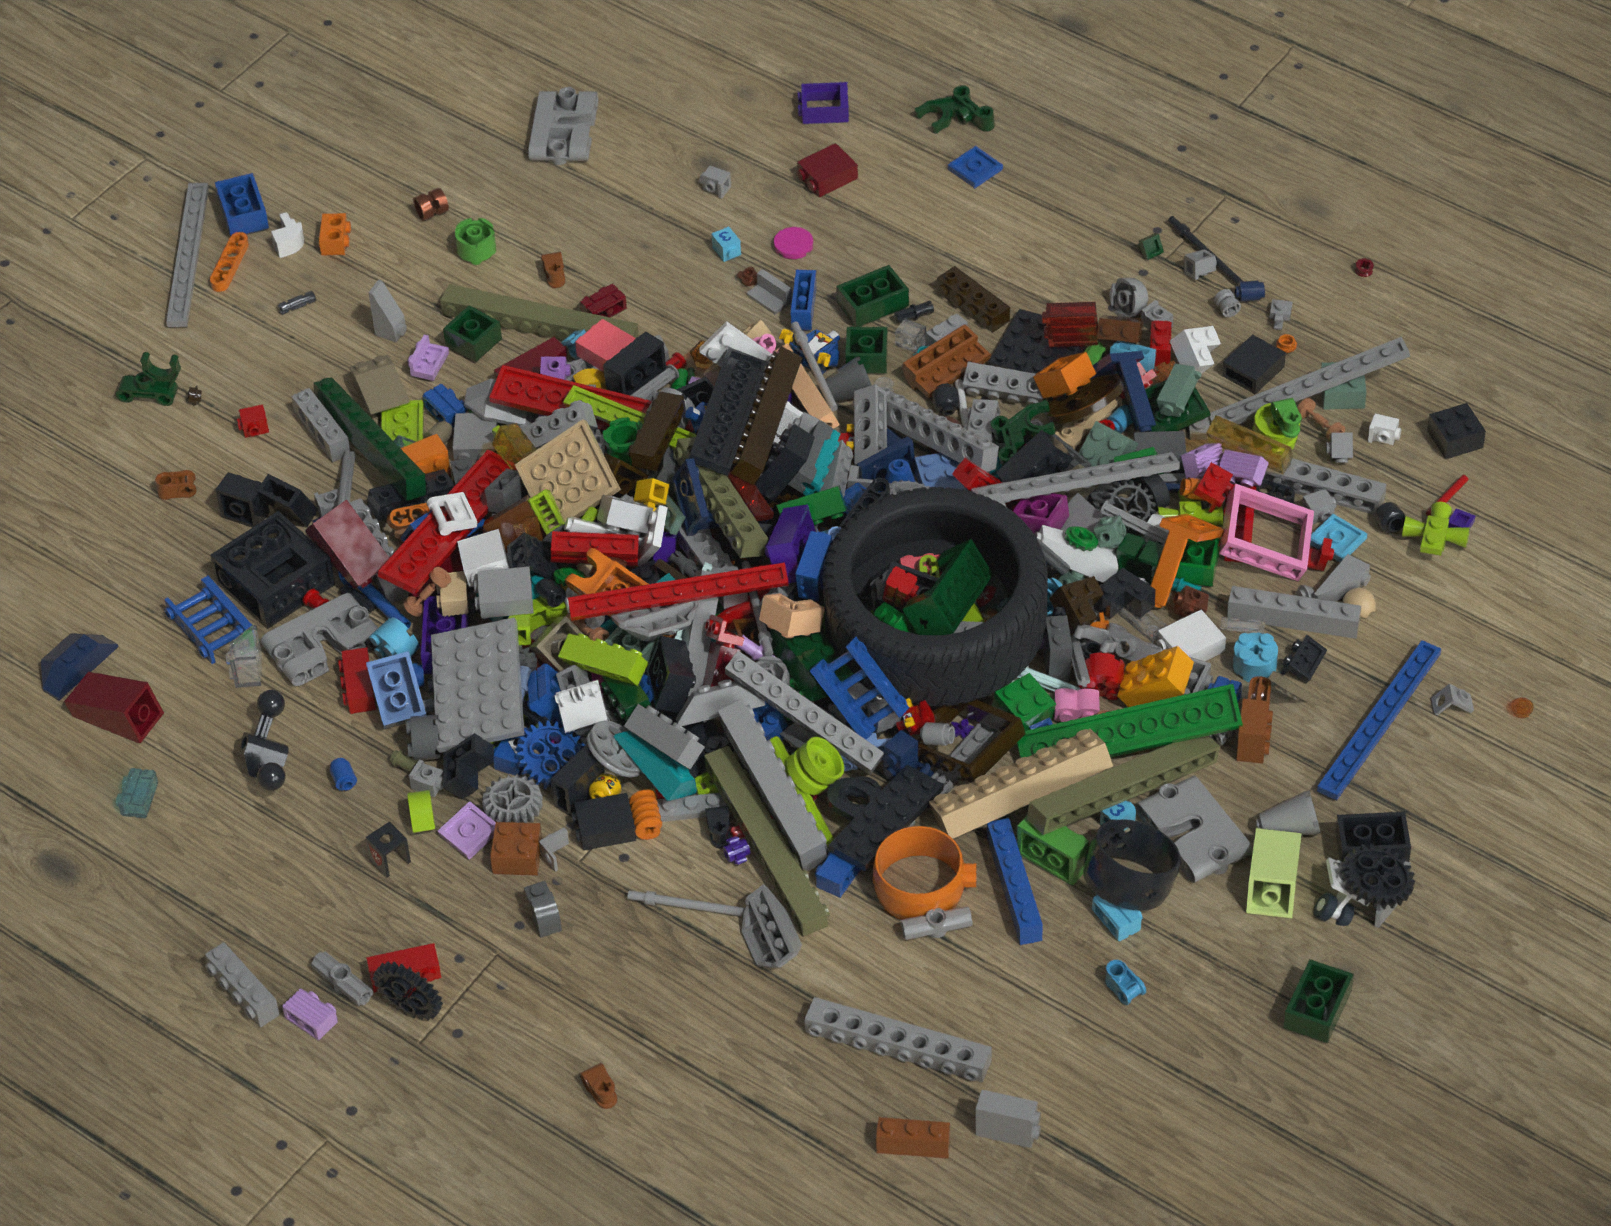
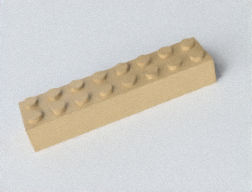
M1091 729L1081 730L1076 736L1059 740L1056 745L1049 748L1039 749L1034 755L1019 758L1016 760V763L999 767L994 773L979 776L974 782L967 785H959L952 792L937 795L934 800L929 801L937 825L944 833L954 839L1027 806L1034 799L1041 798L1113 767L1105 742Z

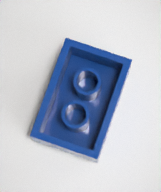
M253 173L215 182L218 201L230 236L236 232L248 234L269 228L266 210Z

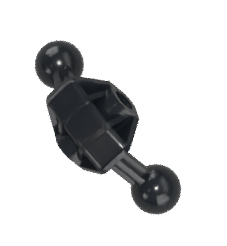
M266 690L257 699V708L261 714L255 733L244 732L240 743V752L244 755L249 776L257 778L259 785L263 789L275 791L283 786L286 779L283 766L285 765L289 748L283 743L267 738L273 717H277L283 712L285 700L280 692Z

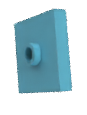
M1332 514L1311 534L1310 545L1319 550L1324 538L1332 539L1333 558L1341 563L1347 554L1351 555L1367 539V533Z

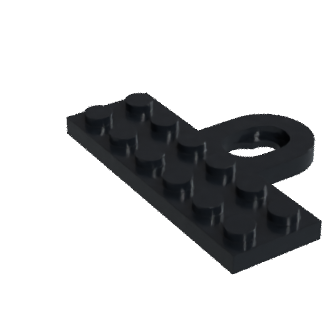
M908 764L882 791L858 778L846 777L838 779L828 789L827 802L832 811L851 822L829 844L828 851L866 871L874 863L881 843L892 833L909 827L930 805L929 801L934 800L944 790V784ZM847 795L863 797L869 801V804L864 807H855L845 802L843 798Z

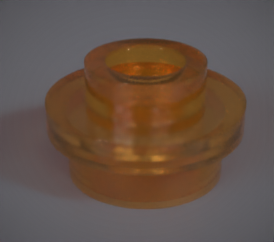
M1516 698L1511 704V710L1518 718H1527L1533 712L1534 705L1527 698Z

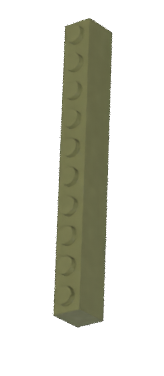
M452 284L448 285L440 300L442 315L456 317L470 305L500 321L501 327L551 338L555 337L560 340H565L574 331L585 330L587 332L602 319L635 338L639 337L638 323Z
M1210 736L1175 742L1160 749L1158 748L1041 798L1034 799L1029 803L1027 820L1045 835L1215 764L1220 745Z
M728 745L704 755L705 769L802 936L804 937L828 927V917L830 914L827 906L821 904L817 889L811 887L806 870H801L796 853H791L786 836H781L776 819H771L766 802L760 800V794L756 785L752 786L750 783L748 771L740 766L741 762L736 752L733 753Z

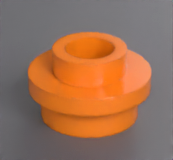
M1284 334L1277 340L1276 347L1285 353H1291L1295 351L1297 342L1292 335Z

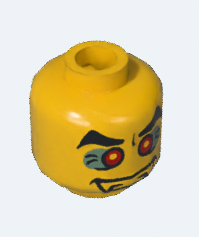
M607 773L601 774L589 786L591 799L617 795L622 791L618 778Z

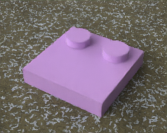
M469 801L438 830V834L470 860L494 837L496 822Z

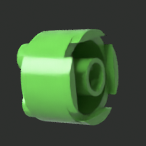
M472 218L461 221L456 226L455 241L457 253L463 260L469 261L473 265H479L482 261L489 259L496 253L495 233L491 222L484 218H478V220L473 221Z

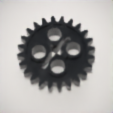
M1370 844L1368 849L1364 845H1361L1360 849L1354 847L1353 851H1349L1344 858L1340 870L1342 873L1341 880L1346 881L1344 887L1351 888L1349 894L1356 893L1357 901L1363 898L1365 899V905L1372 902L1374 908L1380 904L1383 909L1386 908L1387 904L1393 909L1396 904L1401 906L1403 901L1408 900L1414 889L1415 880H1413L1415 874L1409 872L1411 865H1404L1405 858L1398 859V852L1391 854V848L1384 851L1382 845L1375 849L1373 844Z
M387 961L385 964L382 963L373 974L374 985L378 987V992L383 993L382 998L388 999L389 1004H394L396 1010L402 1009L405 1015L409 1013L412 1018L417 1016L420 1020L425 1018L429 1021L430 1018L434 1019L442 1009L443 1003L441 1002L442 997L438 995L439 991L433 989V984L426 982L427 978H421L419 972L414 973L411 967L407 969L403 964L398 966L395 962L391 964Z

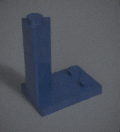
M1132 351L1108 354L1093 365L1096 374L1091 378L1106 374L1120 376L1124 384L1123 392L1135 431L1151 432V427L1156 426L1137 365L1138 362L1144 359L1143 352Z
M887 428V448L857 463V466H859V479H885L889 464L896 459L907 461L914 474L915 454L913 440L908 436L901 439Z
M694 458L686 459L672 477L680 511L685 516L683 523L687 536H693L699 530L720 528V526L715 522L711 512L707 509L699 480V469L695 465ZM764 501L745 502L758 524H766L769 520L773 519V510L771 507H767Z

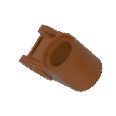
M561 251L541 255L548 285L551 288L562 287L566 280Z
M190 470L158 474L155 478L158 497L168 500L194 496L197 491L194 485L195 473Z
M602 1063L579 1073L584 1087L590 1092L600 1108L609 1109L616 1105L618 1098L615 1093V1084Z

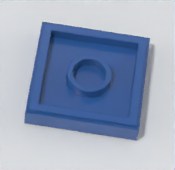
M974 146L949 163L948 170L973 188H977L1002 171L1003 164L977 146Z

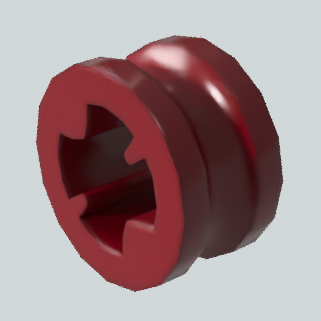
M1367 258L1359 259L1356 262L1355 273L1360 277H1369L1373 273V262Z

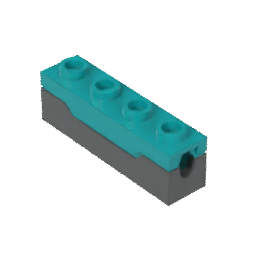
M821 420L809 432L815 436L806 463L788 483L791 487L804 493L805 496L821 490L824 485L822 480L829 472L827 467L832 463L835 457L833 453L840 444L838 439L841 433Z

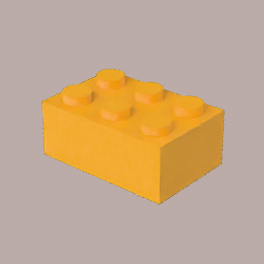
M1179 646L1131 661L1126 666L1124 680L1120 684L1117 696L1128 707L1184 695L1194 661Z

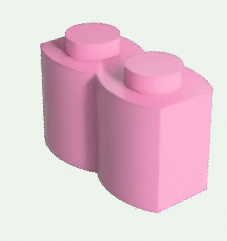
M1070 688L1055 690V721L1066 722L1096 715L1100 711L1098 690H1074Z

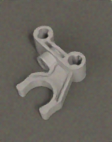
M1109 623L1107 629L1078 625L1073 635L1078 639L1087 638L1101 644L1100 651L1104 653L1116 652L1120 657H1125L1130 661H1136L1163 651L1159 646L1137 638L1128 633L1124 627L1115 623ZM1126 642L1129 644L1128 652L1125 649Z

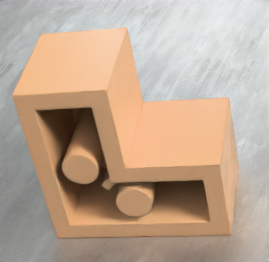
M781 593L764 595L759 620L767 624L768 628L777 630L786 638H793L797 635L809 636L811 633L820 632L825 608L811 599L794 602Z

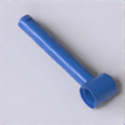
M338 572L339 578L342 581V583L344 585H350V583L343 577V575L340 572ZM371 583L363 589L361 586L357 587L388 619L394 617L406 625L408 629L410 628L411 622Z

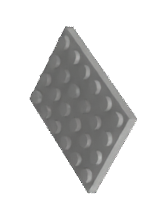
M515 617L431 635L435 715H437L435 721L438 726L439 740L438 751L440 753L445 752L474 733L488 742L523 736L524 721L518 627Z

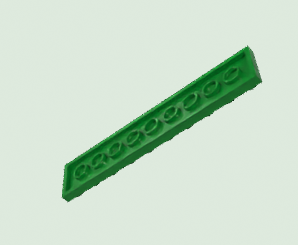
M1229 684L1026 730V734L1017 743L1020 757H1029L1036 754L1039 749L1056 745L1059 740L1076 736L1081 730L1091 729L1105 742L1111 758L1239 729V727L1243 726L1234 685Z

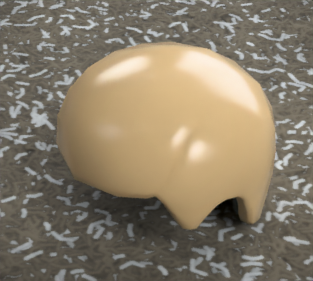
M1362 587L1351 589L1343 598V603L1361 606L1360 617L1368 618L1371 612L1376 611L1375 597L1368 589Z

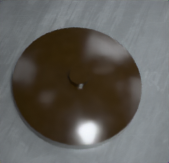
M1106 374L1091 378L1088 384L1077 387V392L1068 396L1065 393L1053 399L1049 403L1050 411L1045 413L1048 421L1054 424L1068 423L1091 416L1115 400L1122 393L1124 384L1120 376L1116 374Z

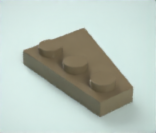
M1273 671L1268 678L1274 682V688L1296 701H1299L1301 698L1308 702L1312 694L1279 672Z

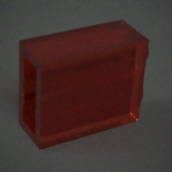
M1096 302L1046 303V312H1042V323L1046 324L1044 326V338H1048L1049 347L1098 345Z

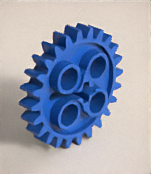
M549 720L546 721L544 726L539 721L536 727L530 725L528 730H524L523 737L520 736L517 741L519 744L515 748L518 752L515 759L520 760L517 767H524L521 774L528 773L530 775L528 780L535 779V785H539L541 782L544 789L548 785L552 787L551 778L569 762L564 760L562 756L571 760L585 744H578L580 736L573 737V731L565 733L564 726L559 728L557 721L554 726H551ZM549 739L555 740L557 744L552 743ZM532 749L537 750L540 754L534 753ZM545 767L551 768L553 772L548 771Z

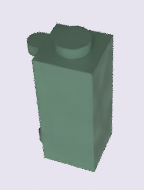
M1174 365L1157 398L1161 414L1180 417L1181 413L1184 412L1185 405L1202 376L1199 371H1195L1194 366Z

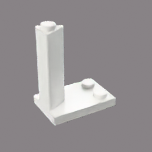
M727 321L700 347V353L720 367L728 347L767 361L766 366L771 355L769 351Z
M659 505L655 511L650 513L648 532H641L639 536L638 566L647 563L661 547L668 507ZM568 517L564 526V530L568 532L633 535L621 529L619 531L611 530L602 524L575 517Z

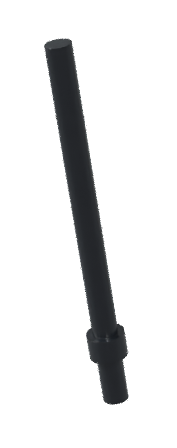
M1174 216L1168 219V222L1182 238L1185 237L1199 251L1205 249L1215 255L1190 232V228L1186 224L1179 222ZM1215 255L1216 267L1238 286V282L1243 280Z

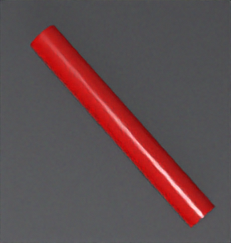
M1462 475L1436 502L1447 503L1468 482V477ZM1431 507L1426 511L1427 517L1428 515L1431 516Z

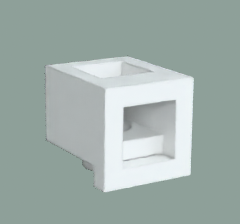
M1374 414L1369 427L1368 442L1372 443L1374 440L1394 445L1395 440L1399 441L1402 430L1398 428L1399 419Z

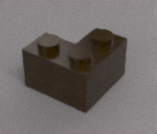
M1092 576L1060 586L1049 600L1054 608L1057 606L1065 608L1070 635L1075 633L1078 625L1090 626L1097 619L1092 606L1104 593L1095 577Z

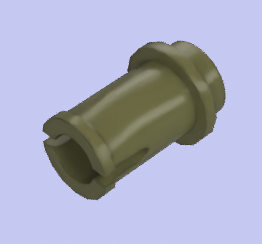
M395 750L390 757V762H392L393 766H399L410 773L418 762L405 755L402 750Z

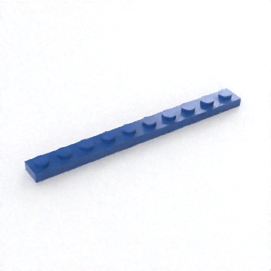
M1421 640L1317 786V792L1336 801L1339 799L1441 655V648Z

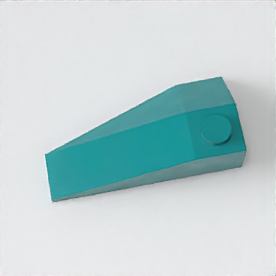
M631 731L615 734L614 738L667 801L696 794L695 779L681 763Z

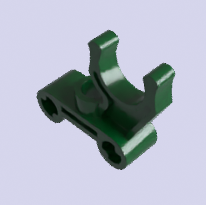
M965 85L955 87L953 96L929 100L915 108L917 119H921L930 112H937L942 115L940 120L932 123L934 134L949 127L953 116H956L964 125L972 122L978 129L984 132L991 131L995 127L993 108L976 105L971 100L969 87Z
M143 352L140 359L142 372L136 376H123L119 383L116 397L126 403L133 401L134 397L156 399L163 406L172 405L178 390V384L175 380L181 369L179 356L173 354L169 362L171 368L161 369L151 363L150 353Z
M1047 400L1029 404L1010 419L1005 416H997L992 419L991 428L995 441L1005 443L1006 445L998 453L1001 467L1017 451L1025 446L1024 435L1034 437L1041 430L1050 435L1056 433L1053 422L1041 426L1031 423L1035 415L1050 411Z

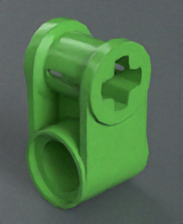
M1291 397L1271 402L1272 416L1276 420L1282 434L1288 438L1297 437L1300 433L1299 424L1302 417L1294 399Z

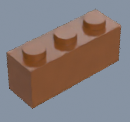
M879 1117L876 1134L877 1153L948 1159L950 1122Z

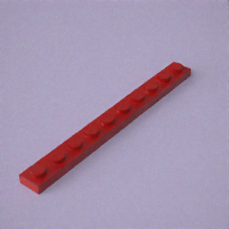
M784 562L568 597L571 621L789 586Z

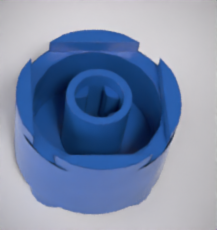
M766 702L764 706L752 708L755 715L754 719L756 723L760 722L765 732L766 740L775 736L780 737V733L788 728L785 716Z

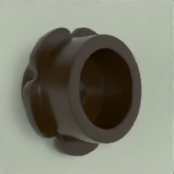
M198 386L189 387L188 403H192L194 406H196L197 402H201L202 390H198Z

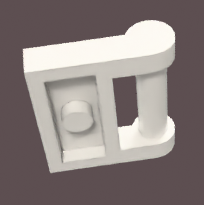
M464 492L431 497L427 500V506L432 510L439 524L438 530L441 535L446 536L452 531L477 527L476 517ZM440 506H445L451 521H446Z

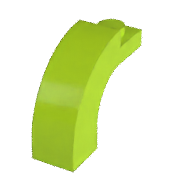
M541 598L534 599V613L509 616L508 619L515 617L517 621L519 645H531V634L535 629L552 624L558 617L566 616L568 611L565 600L559 606L551 607Z

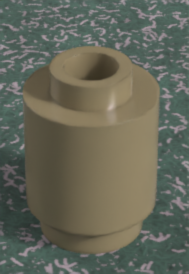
M446 421L437 422L424 434V439L437 434L443 444H445L452 437L453 428Z

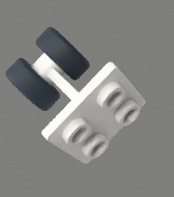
M1329 857L1326 860L1330 884L1332 888L1339 892L1336 897L1330 893L1321 895L1315 904L1314 916L1322 921L1333 918L1336 919V925L1348 926L1354 916V907L1347 902L1351 898L1356 900L1357 894H1349L1351 888L1344 887L1346 881L1341 880L1342 873L1340 872L1343 862L1335 861ZM1365 899L1358 900V902L1364 904Z

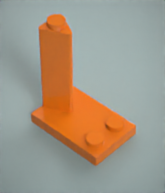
M1189 514L1162 518L1159 526L1169 530L1151 583V587L1156 589L1155 607L1163 608V606H1166L1188 539L1195 542L1213 540L1222 537L1225 529Z

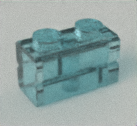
M131 768L128 776H124L122 794L118 793L116 798V805L119 807L122 816H135L136 818L144 819L147 817L158 786V779L154 770Z

